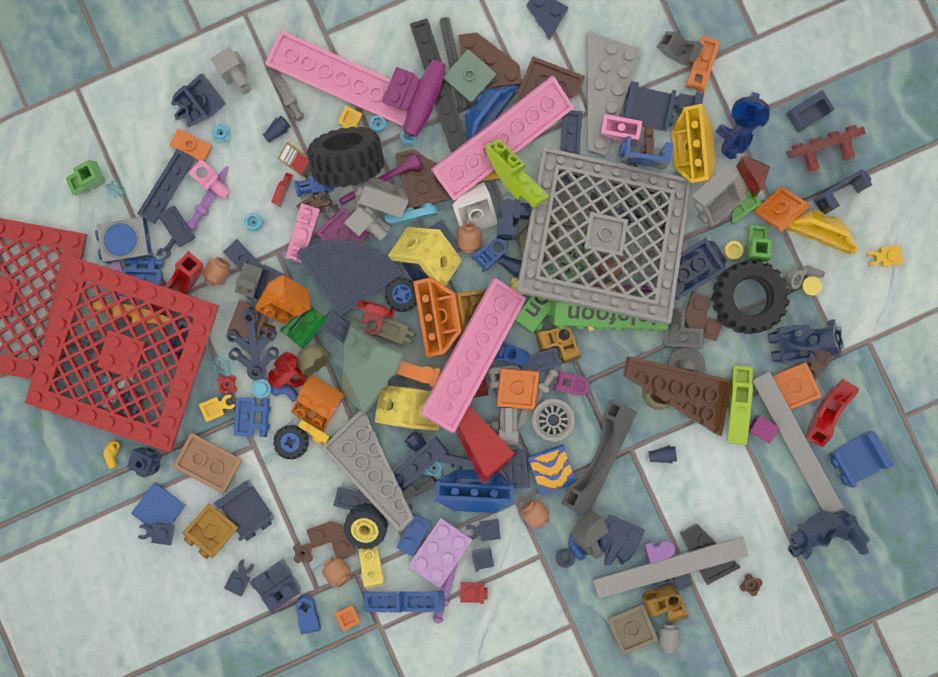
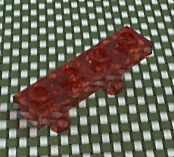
M855 124L846 127L845 132L839 133L837 130L828 133L827 138L821 139L819 136L810 139L809 144L803 145V143L792 145V149L786 151L787 157L804 156L808 172L820 169L815 152L834 144H840L844 160L854 158L856 156L851 140L866 134L864 126L857 127Z

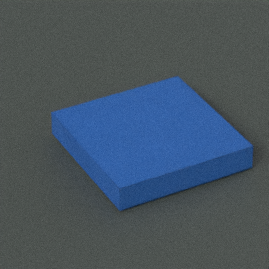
M154 482L131 514L142 523L148 524L151 528H153L154 523L172 525L186 504Z

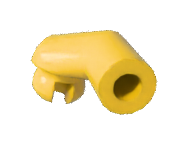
M110 441L103 451L108 469L118 466L115 456L119 451L120 444L117 441Z

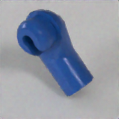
M286 383L280 388H271L272 395H287L292 402L296 401L299 395L292 386Z
M573 532L569 534L568 547L576 558L582 561L587 555L580 546L573 542Z

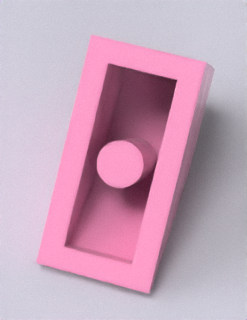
M604 114L601 134L617 142L625 141L627 136H632L631 144L637 145L642 121Z

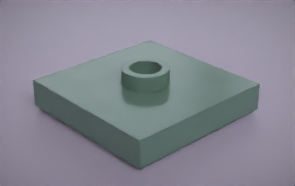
M468 49L444 75L443 80L472 104L497 74Z

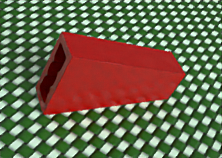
M468 406L455 432L478 477L484 484L506 465L515 453Z

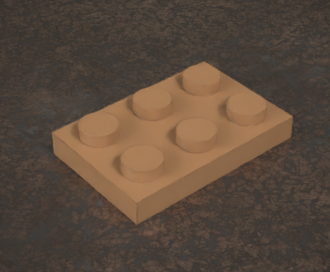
M191 432L172 467L224 494L243 459Z

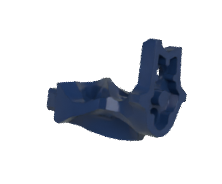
M835 319L829 320L827 327L821 329H810L809 324L779 327L776 332L768 334L769 343H779L780 346L779 351L771 352L772 362H782V364L817 360L818 357L814 353L817 350H825L834 357H841V350L844 348L842 327L836 325ZM795 331H802V336L796 337ZM817 336V342L815 344H810V337ZM805 350L809 354L803 357L800 356L799 352Z
M822 511L807 519L804 524L799 523L797 525V531L790 535L789 539L792 544L788 545V551L794 558L802 555L806 560L812 555L814 547L828 546L832 538L839 537L849 541L860 555H866L869 553L867 543L870 539L859 526L855 515H851L846 511H840L836 514Z

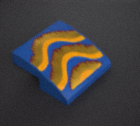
M564 444L527 456L540 496L571 486L576 482Z

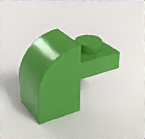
M92 160L74 167L75 173L66 177L72 195L76 196L90 188H97L105 182L98 163Z
M751 224L748 226L747 246L745 247L747 260L768 262L771 259L772 239H768L769 226Z

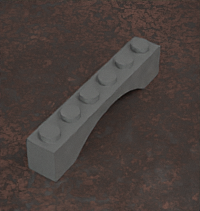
M610 399L603 414L602 435L597 452L584 474L569 486L561 503L562 505L583 515L592 510L637 411Z

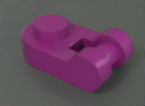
M558 371L557 384H554L553 390L582 396L588 392L590 384L582 376ZM565 379L571 380L570 387L564 386Z

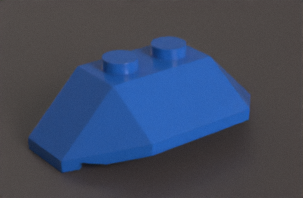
M515 85L487 89L485 93H480L475 101L477 102L475 107H470L464 115L466 118L467 141L499 117L516 94L517 87Z
M455 470L443 479L436 481L435 501L453 511L494 513L513 505L514 485L508 483L497 473L484 484L481 482L476 471Z

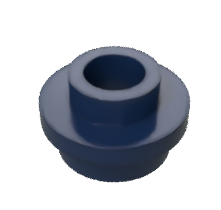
M563 548L556 553L555 559L560 567L568 568L573 565L575 555L570 549ZM564 554L569 557L567 561H562L561 559Z

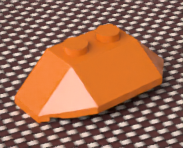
M433 278L413 281L426 358L446 354L463 332L457 295Z

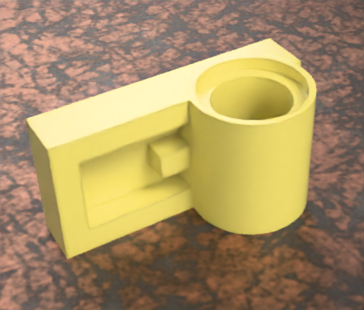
M375 546L373 549H358L364 588L384 585V574L378 546Z

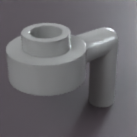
M808 265L800 270L791 269L785 276L786 285L797 289L803 283L806 274L822 279L825 276V272Z

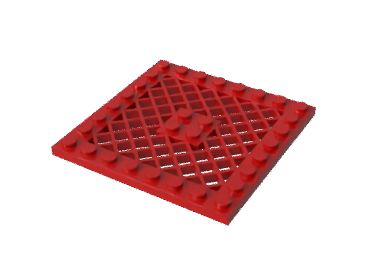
M0 218V244L3 247L0 249V255L6 252L10 257L5 263H2L0 260V271H3L6 276H0V319L6 324V327L0 330V342L3 344L0 346V352L6 349L9 355L0 354V374L27 379L33 378L38 362L36 359L39 358L42 350V345L39 341L46 338L71 257L83 259L87 234ZM3 239H9L13 241L6 245ZM21 242L31 243V245L25 248ZM17 244L21 252L14 256L10 249ZM40 245H42V246H47V247H51V248H49L48 250H46V251L44 252V251L42 250V248L40 247ZM36 248L40 255L32 259L28 252ZM55 251L59 258L51 263L47 255ZM25 255L29 262L21 267L17 260ZM44 259L48 266L39 270L36 263ZM14 263L18 270L10 275L6 267ZM60 263L59 270L57 272L54 267ZM32 266L36 274L29 278L25 270ZM51 269L55 277L47 281L43 274ZM19 274H21L22 277H23L24 280H25V281H24L23 283H21V284H20V280H18V279H13V278H15L16 276H18ZM40 277L44 285L36 289L32 282ZM56 282L55 290H53L50 285ZM29 285L33 292L25 297L21 289ZM47 288L51 296L43 300L39 293ZM17 295H19L21 300L16 303ZM36 296L40 303L32 308L28 300ZM52 301L50 310L47 304ZM25 304L29 311L21 315L17 308ZM43 307L47 315L40 319L36 311ZM15 313L17 319L10 323L6 316L13 317ZM32 314L36 322L28 326L24 319ZM46 320H48L47 328L43 324ZM21 322L25 330L17 334L13 327ZM40 326L44 333L36 338L32 330ZM10 330L14 337L6 342L2 334ZM28 333L33 341L25 345L21 337ZM17 341L21 349L14 353L10 345ZM36 345L40 352L32 356L28 349ZM24 352L28 359L17 356ZM59 369L57 371L55 378L59 377L60 375Z
M72 256L25 399V404L169 453L172 452L220 305ZM99 286L109 290L102 293ZM94 287L97 296L89 299L86 290ZM117 292L128 296L120 299ZM112 293L116 302L108 305L104 296ZM83 296L85 302L79 305L81 297ZM135 298L146 302L138 305ZM99 299L103 308L95 311L92 303ZM130 299L134 308L126 311L122 303ZM153 304L164 308L156 312ZM118 305L122 314L114 318L110 309ZM148 305L152 314L144 318L140 309ZM88 306L91 314L83 317L80 309ZM171 310L181 313V315L174 318ZM136 311L140 320L132 324L128 315ZM166 311L170 320L162 324L158 315ZM106 312L109 321L102 324L98 315ZM77 314L79 320L73 323ZM124 317L128 326L120 330L116 321ZM154 317L158 327L150 330L146 321ZM94 318L97 327L90 330L86 321ZM185 318L188 327L180 330L176 321ZM82 324L85 333L78 336L74 327ZM112 324L115 331L108 330V333H106L104 327ZM142 324L146 333L138 336L134 327ZM173 324L176 333L168 336L164 327ZM100 330L104 339L96 342L92 333ZM130 330L131 333H132V335H133V337L128 336V335H125V334H122V333H124V332ZM160 330L164 339L156 342L152 333ZM189 330L187 339L185 340L182 333ZM71 332L73 339L67 341ZM88 336L92 345L84 348L80 339ZM146 336L149 337L152 345H150L147 348H145L147 342L140 340ZM179 336L183 345L174 348L170 339ZM75 342L79 351L72 354L68 345ZM166 342L170 351L162 354L159 345ZM104 343L102 351H100L98 345ZM94 348L98 357L90 360L86 351ZM154 348L158 357L150 361L146 352ZM183 349L181 357L179 358L177 351ZM65 351L67 357L62 359L63 353ZM81 354L85 364L78 367L74 357ZM172 354L176 364L169 367L165 357ZM143 357L146 363L140 366ZM160 360L164 370L156 373L152 364ZM70 361L73 370L66 373L62 364ZM98 361L97 367L103 370L96 373L92 364ZM148 366L152 376L144 379L140 370ZM88 367L91 376L84 379L80 370ZM177 367L175 376L173 377L171 370ZM59 369L61 376L55 378ZM106 372L110 382L102 385L98 376ZM111 372L120 374L122 376L114 379ZM76 373L79 382L72 385L68 376ZM167 373L171 382L162 385L158 376ZM137 375L140 382L132 385L129 378L135 379ZM124 378L128 388L120 391L116 382ZM64 379L67 388L60 391L56 382ZM94 379L98 388L90 391L86 382ZM154 379L158 388L150 391L146 382ZM82 385L86 394L78 397L74 388ZM112 385L116 394L108 397L104 388ZM142 385L146 394L138 397L134 388ZM171 385L169 394L167 395L164 388ZM70 391L72 397L63 394ZM100 391L104 400L96 403L92 394ZM130 391L134 400L126 403L122 394ZM160 391L164 400L156 403L152 394ZM88 397L91 404L80 400ZM118 397L122 406L114 409L110 400ZM148 397L152 406L145 410L140 400ZM106 403L109 410L98 406ZM136 403L140 413L133 416L128 406ZM165 404L163 413H161L159 406ZM124 409L127 416L119 414L117 412ZM154 409L158 419L151 422L147 412ZM142 415L145 422L136 420L135 418ZM159 422L158 427L154 426L153 424Z

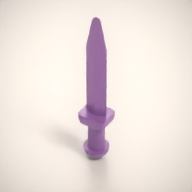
M228 166L218 174L217 180L222 184L225 181L229 169ZM210 188L200 204L195 205L196 213L191 221L187 222V226L191 230L197 229V224L202 216H207L209 213L208 208L217 195Z
M457 564L441 586L440 591H444L445 606H448L450 601L448 597ZM444 611L436 612L435 616H432L435 623L443 622L442 616Z

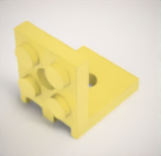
M407 227L388 255L392 261L419 264L429 278L437 280L444 286L447 285L462 262V259L443 233L437 229Z
M387 385L386 388H382L378 393L375 423L439 431L440 427L419 414L431 391Z

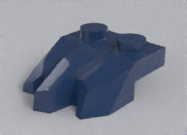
M201 73L187 86L183 85L174 93L171 102L173 106L180 107L174 114L175 120L178 121L187 117L186 124L188 128L209 119L226 105L206 76Z
M608 514L605 521L608 533L597 540L601 552L605 553L604 565L611 566L616 557L619 559V563L623 565L636 552L645 529Z

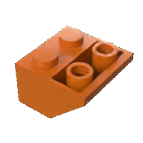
M282 275L268 283L255 306V310L278 323L284 324L311 309L309 289Z
M311 375L301 388L291 413L324 432L345 394Z

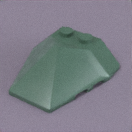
M353 317L344 342L340 392L344 393V397L360 411L366 413L379 397L378 393L381 389L386 388L391 376H395L398 372L405 354L393 345L379 344L365 333L367 325L358 318Z

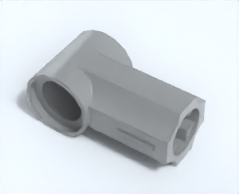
M500 408L498 436L507 446H518L517 408Z

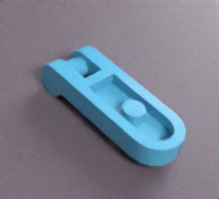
M432 203L421 205L420 209L414 210L413 207L405 209L401 218L387 213L385 221L391 226L435 216L438 214V209Z

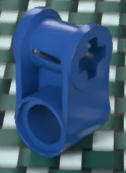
M494 239L474 254L471 259L480 265L481 271L484 273L506 253L507 244L503 239ZM496 243H501L504 249L502 252L497 253L493 250V246Z
M503 342L494 359L503 363L524 366L529 360V353L517 346Z
M310 595L301 596L296 604L301 635L320 631V619L314 598ZM303 601H305L306 604H310L308 606V609H305V606H301Z

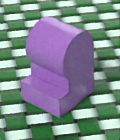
M661 540L656 545H653L651 541L643 543L648 562L650 563L668 559L675 553L674 545L668 540Z

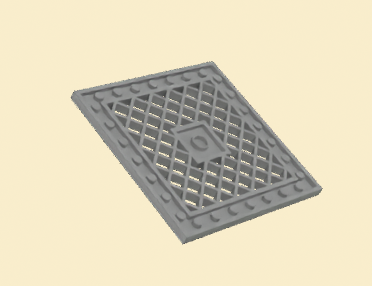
M543 147L536 183L549 197L546 202L531 209L516 293L669 325L673 313L691 183L686 178ZM566 175L572 182L567 186L561 180ZM574 175L581 176V177L578 178V179H576V178L574 177ZM585 179L591 186L586 190L580 185V182ZM592 179L600 180V181L597 182V183H595ZM557 183L561 189L555 193ZM603 183L609 189L604 194L598 188ZM611 183L618 185L616 187H613ZM573 186L579 191V194L574 197L569 192V189ZM622 187L628 194L623 198L617 192ZM592 190H594V192L598 196V198L593 201L587 195V193L591 192ZM640 191L646 197L642 202L636 197V194ZM648 191L655 192V194L650 195ZM562 193L569 199L563 204L557 197ZM611 194L617 200L612 205L606 199ZM659 195L665 202L661 206L654 200ZM581 197L587 202V205L582 208L576 201ZM629 198L636 205L631 209L625 203ZM553 200L558 206L554 210H552ZM600 201H602V203L606 207V209H604L601 212L595 206V204ZM648 202L654 208L650 213L643 206ZM572 203L577 211L570 215L565 207ZM618 205L625 211L620 216L614 210ZM667 206V211L665 215L662 209ZM591 208L593 212H590L588 217L584 211ZM637 209L643 215L639 220L632 213ZM561 210L566 218L559 222L554 214ZM607 212H610V214H611L612 216H608V215H604V214H606ZM655 213H657L662 219V221L657 224L651 217ZM577 215H580L585 221L579 226L573 219ZM627 215H628V217L630 218V220L633 222V223H632L631 225H629L628 227H627L628 220L623 219V218L626 217ZM551 218L555 225L549 228V222ZM644 220H647L651 225V228L647 231L640 224ZM569 221L574 229L567 233L562 225ZM665 224L664 231L662 232L659 227ZM585 226H587L586 235L581 230ZM635 226L641 233L636 238L630 232V229ZM558 228L563 236L556 240L551 232ZM652 231H655L659 236V239L655 242L648 235ZM577 232L582 240L575 244L570 236ZM548 236L552 243L545 247L546 239ZM625 236H627L630 241L624 245ZM643 237L649 244L644 249L638 243V240ZM564 239L571 246L565 251L559 244ZM662 241L660 251L656 245ZM583 243H584L583 250L589 251V252L585 253L584 255L582 254V252H581V251L579 250V248H578V247H579L580 245H582ZM632 244L638 251L633 256L627 250V247ZM553 246L560 253L554 258L548 252ZM651 248L657 255L652 260L646 254V251ZM572 250L579 257L573 262L567 255ZM624 253L627 260L621 263L618 258H621ZM591 254L598 261L592 266L586 259ZM599 254L608 255V256H606V257H604V258L602 259ZM545 255L549 261L542 265L543 256ZM640 255L646 262L641 267L635 261V258ZM561 257L568 264L562 269L556 263ZM610 258L616 264V267L611 270L605 263ZM659 260L658 269L654 265V262ZM580 261L587 268L581 273L575 267ZM629 262L635 269L630 274L624 267ZM550 264L556 270V273L551 276L544 269ZM599 265L605 271V274L600 277L594 271ZM648 266L654 273L649 278L643 272V269ZM569 268L575 274V277L570 280L563 273ZM618 269L624 275V278L619 281L613 275ZM588 272L594 278V281L589 284L583 278ZM637 273L643 280V282L638 285L632 279V276L636 275ZM559 275L563 281L554 278ZM607 276L613 282V285L609 288L602 282ZM654 278H656L655 287L651 283V280H653ZM578 279L582 285L573 282ZM626 280L632 286V289L628 292L621 286ZM598 284L601 289L592 286ZM645 284L651 291L647 296L640 290ZM617 288L620 293L611 290ZM635 291L639 297L630 294Z

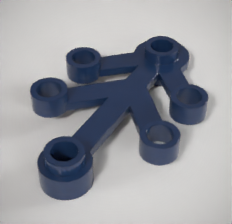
M248 307L243 312L242 318L247 323L249 343L235 329L230 330L226 338L229 342H236L249 353L251 361L241 354L239 348H232L228 355L231 360H238L247 368V375L252 380L257 381L264 378L266 375L265 367L279 355L278 348L270 347L266 352V356L259 361V353L270 341L275 340L277 331L273 328L268 329L264 337L257 344L255 322L259 318V312L254 307ZM247 314L252 315L253 319H248ZM268 332L273 333L274 337H269ZM230 333L235 334L236 338H232ZM270 351H274L276 355H271ZM232 352H236L238 356H233ZM253 370H258L259 374H255Z

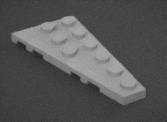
M587 32V151L605 157L611 138L601 134L604 114L619 117L641 49L591 32Z
M359 411L322 447V450L398 532H401L414 520L413 514L367 414Z

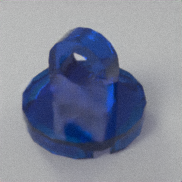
M752 91L750 96L742 97L733 104L731 117L738 126L745 129H756V127L765 126L769 121L770 108L764 100L759 98L760 93Z
M746 123L740 124L734 129L720 124L716 133L724 139L721 147L722 155L728 159H735L738 157L736 155L739 152L741 154L744 153L753 140V128Z

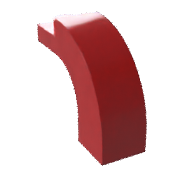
M188 251L175 264V272L164 287L188 294L202 273L203 263ZM153 304V306H154L157 310H161V309L164 308V307H161V306H158V305Z
M841 379L835 387L832 386L813 415L807 430L806 439L823 448L833 437L835 425L841 413L859 393V388L844 379Z

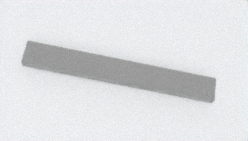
M770 371L752 379L775 424L780 428L781 435L822 510L832 514L844 508Z
M741 536L678 554L655 563H647L594 578L593 582L598 599L744 558L749 556L744 538Z

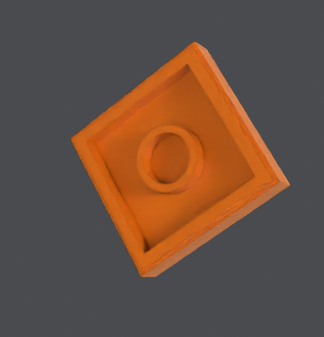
M781 186L754 210V213L767 224L782 232L806 211L809 205Z
M806 361L772 375L791 410L822 397Z
M500 367L496 406L535 410L539 371Z

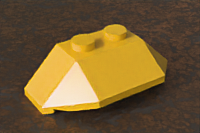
M703 104L684 107L682 114L671 131L672 143H674V167L690 183L709 181L716 165L712 123Z
M818 210L800 215L785 229L849 255L856 254L858 251L847 224L842 223V220L839 218L826 217L823 212Z

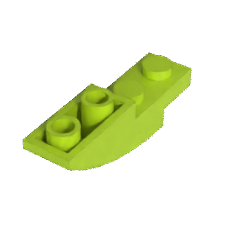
M500 139L486 145L485 150L492 166L504 185L517 200L524 198L533 208L547 201L549 195L523 171L525 164Z
M733 366L727 431L728 444L747 445L753 391V367Z

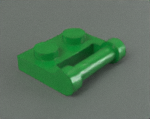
M311 305V309L308 310L309 312L293 332L291 331L306 312L291 319L286 326L280 329L282 333L302 349L306 347L327 320L326 317Z

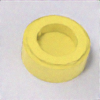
M738 241L728 242L723 249L725 257L729 260L739 259L744 252L742 244Z
M811 276L803 280L801 289L804 294L814 296L821 291L822 283L817 277Z

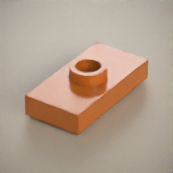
M177 129L169 144L171 147L204 162L213 147L180 129Z

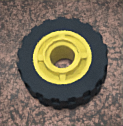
M361 504V506L351 509L347 515L343 527L346 539L350 541V544L355 545L357 548L373 549L375 546H379L386 536L388 528L387 519L376 507L370 504Z

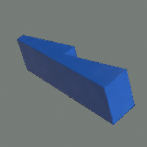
M444 591L364 592V612L445 611Z

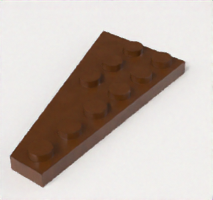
M634 357L626 358L624 377L712 433L722 436L732 385L731 379Z

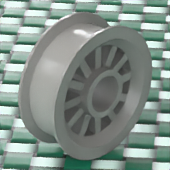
M548 399L538 404L533 411V429L538 436L547 441L563 440L574 428V413L571 407L564 401ZM550 406L551 413H549L546 407ZM553 406H557V409H556L555 413H554ZM544 410L547 413V415H544L541 412ZM554 414L558 417V423L551 426L548 423V417ZM563 414H566V418H561ZM539 416L544 417L545 420H539ZM567 420V424H564L561 421ZM543 422L546 423V424H544L542 427H540V424H539V423H543ZM559 425H562V426L565 427L563 431H562V429L559 427ZM548 426L547 431L544 432L543 429ZM556 427H557V429H558L559 432H560V433H558V434H556V429H555Z

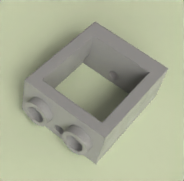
M727 166L721 169L692 195L693 206L699 213L698 218L702 223H708L712 227L747 198L740 176ZM727 188V191L723 195H721L715 202H713L709 207H707V205L710 202H712L718 195H720Z
M370 178L367 182H361L352 187L359 204L400 218L402 217L408 203L403 187L377 178Z

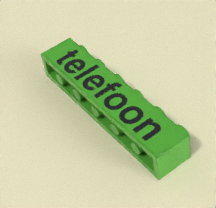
M583 227V228H582V232H583L585 235H586V228ZM577 235L573 241L576 244L582 239ZM583 243V244L580 245L578 248H579V250L582 252V254L584 255L585 253H587V252H589V251L583 250V247H584V243ZM574 250L567 254L572 262L579 258ZM563 257L557 262L561 269L568 265ZM581 261L575 265L578 271L586 269ZM553 267L552 270L549 272V276H551V275H553L554 273H556V270L554 269V267ZM570 268L563 272L568 280L575 277ZM559 275L554 278L563 281ZM531 296L514 321L531 334L534 331L539 332L545 324L542 322L546 315L548 317L551 316L552 300Z
M552 300L550 321L557 328L575 326L577 329H586V326L597 330H604L605 327H612L613 330L622 331L624 328H631L633 331L650 329L652 332H661V329L668 330L667 324Z

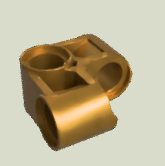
M556 327L535 333L540 352L558 346L563 364L581 358L573 332L569 327ZM562 329H566L569 333L566 340L559 338V332Z
M673 584L648 590L642 595L647 614L650 616H658L661 613L667 612L670 624L689 618L677 587Z

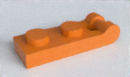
M702 36L700 43L703 45L699 57L692 64L685 87L689 89L693 87L698 89L699 92L704 93L720 41ZM696 75L702 77L701 82L694 80Z

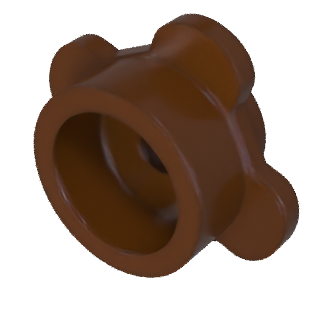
M310 543L305 545L295 544L293 547L295 551L294 561L296 563L301 561L311 562L313 560L311 555L312 545Z
M747 573L744 576V582L740 584V590L749 592L751 596H756L760 586H762V580L760 578L756 579L752 574Z

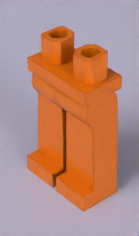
M402 361L396 374L422 383H430L429 386L434 387L441 374V369L435 367V370H433L429 366L421 368Z

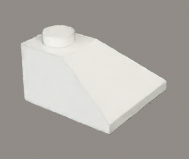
M484 182L474 185L453 204L459 227L466 223H473L483 230L498 223L490 194Z

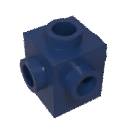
M140 447L133 449L127 468L135 471L140 477L154 475L160 469L162 456L156 454V451L151 448Z

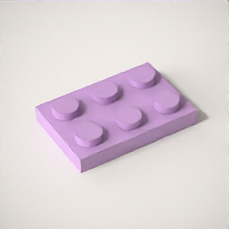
M440 518L408 567L438 588H441L473 539L443 518Z

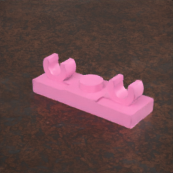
M301 203L285 258L302 263L296 253L310 246L321 209Z

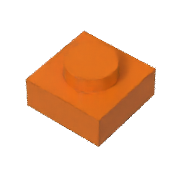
M353 604L335 613L343 631L361 623Z

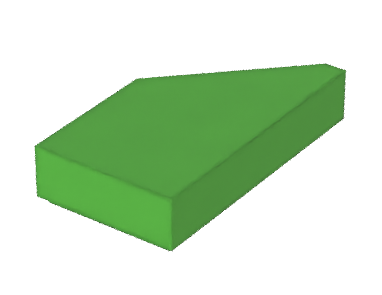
M752 188L745 192L747 198L733 209L732 224L762 204Z

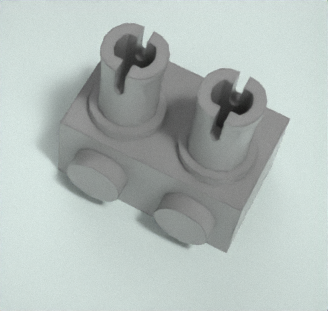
M228 47L210 58L227 85L234 81L243 95L252 90L244 77V74L247 72L243 67L247 65L237 50L233 52L231 47Z
M358 204L345 221V224L358 236L364 230H368L379 241L386 236L387 231L391 228V225L379 215V210L362 204Z

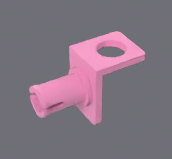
M200 160L189 171V174L203 186L204 190L210 188L221 199L230 192L229 189L217 180L218 174L203 160ZM199 167H204L207 169L208 174L206 177L200 178L197 176L196 170Z

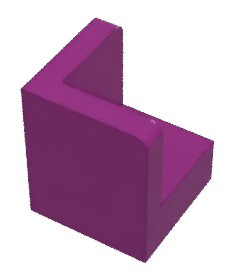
M756 415L749 425L748 433L770 444L780 428L764 417Z

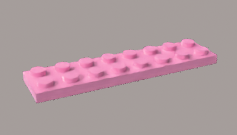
M280 31L266 60L265 65L371 114L379 115L400 127H404L408 109L398 110L382 103L391 79L287 32Z
M551 76L439 162L431 171L451 199L455 201L495 170L485 150L486 145L500 139L515 154L574 107L555 77Z
M492 279L419 414L449 432H455L523 306L526 297L516 293L515 290L498 279Z

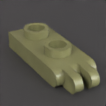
M385 317L380 331L375 334L402 345L405 342L413 344L414 341L408 339V335L416 337V333L410 331L411 327ZM369 320L366 323L368 330H374L377 326L374 320Z

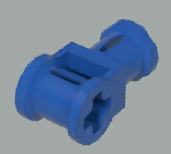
M308 176L309 180L294 181L298 197L311 192L313 195H317L322 191L327 193L334 191V188L331 186L326 187L319 184L313 176Z

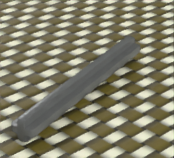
M443 17L440 19V25L451 69L458 61V55L450 18ZM455 90L458 108H468V101Z

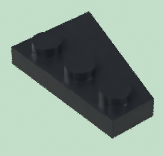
M694 524L679 532L689 551L717 544L698 524ZM733 560L699 570L706 585H709L740 569L741 566Z

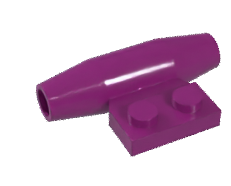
M431 60L420 80L412 72L399 67L395 68L382 103L398 110L408 109L403 132L418 137L430 117L441 90L446 69L445 64L437 60Z

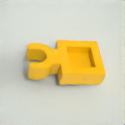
M345 105L337 123L342 125L341 128L354 126L358 128L364 114Z
M900 245L879 248L880 253L871 251L866 254L867 256L872 255L875 258V261L868 263V266H875L880 262L882 267L903 264Z
M232 395L224 396L222 401L215 397L199 404L205 421L209 422L225 415L223 409H234L236 404L230 406L227 404V400L232 398Z
M301 420L298 427L311 434V439L319 444H322V442L327 443L331 438L330 435L305 420Z

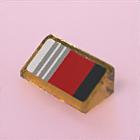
M287 142L278 160L306 180H309L308 176H312L308 156Z

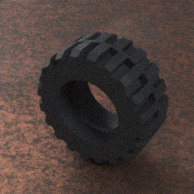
M354 126L331 130L329 133H323L320 137H316L307 149L312 176L319 184L326 187H348L349 185L355 186L358 183L367 182L370 178L376 177L382 171L385 164L380 137L370 128H355Z
M751 259L738 262L727 268L719 275L717 283L713 286L714 294H712V300H714L715 304L713 305V310L717 311L719 321H723L725 323L724 326L728 329L732 328L734 332L744 334L760 333L777 325L781 321L780 318L785 316L787 312L785 308L790 303V300L787 299L790 290L789 288L786 289L785 284L787 281L785 278L782 279L780 277L781 272L778 269L774 270L772 268L773 265L770 263L764 264L762 260L751 261ZM752 279L757 281L766 292V306L763 311L756 315L744 314L735 304L734 290L743 280Z

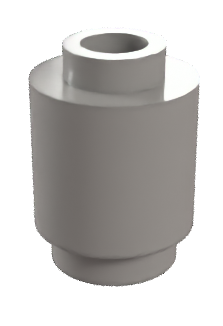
M667 623L664 624V627H660L659 647H661V652L677 653L679 648V628H675V624Z

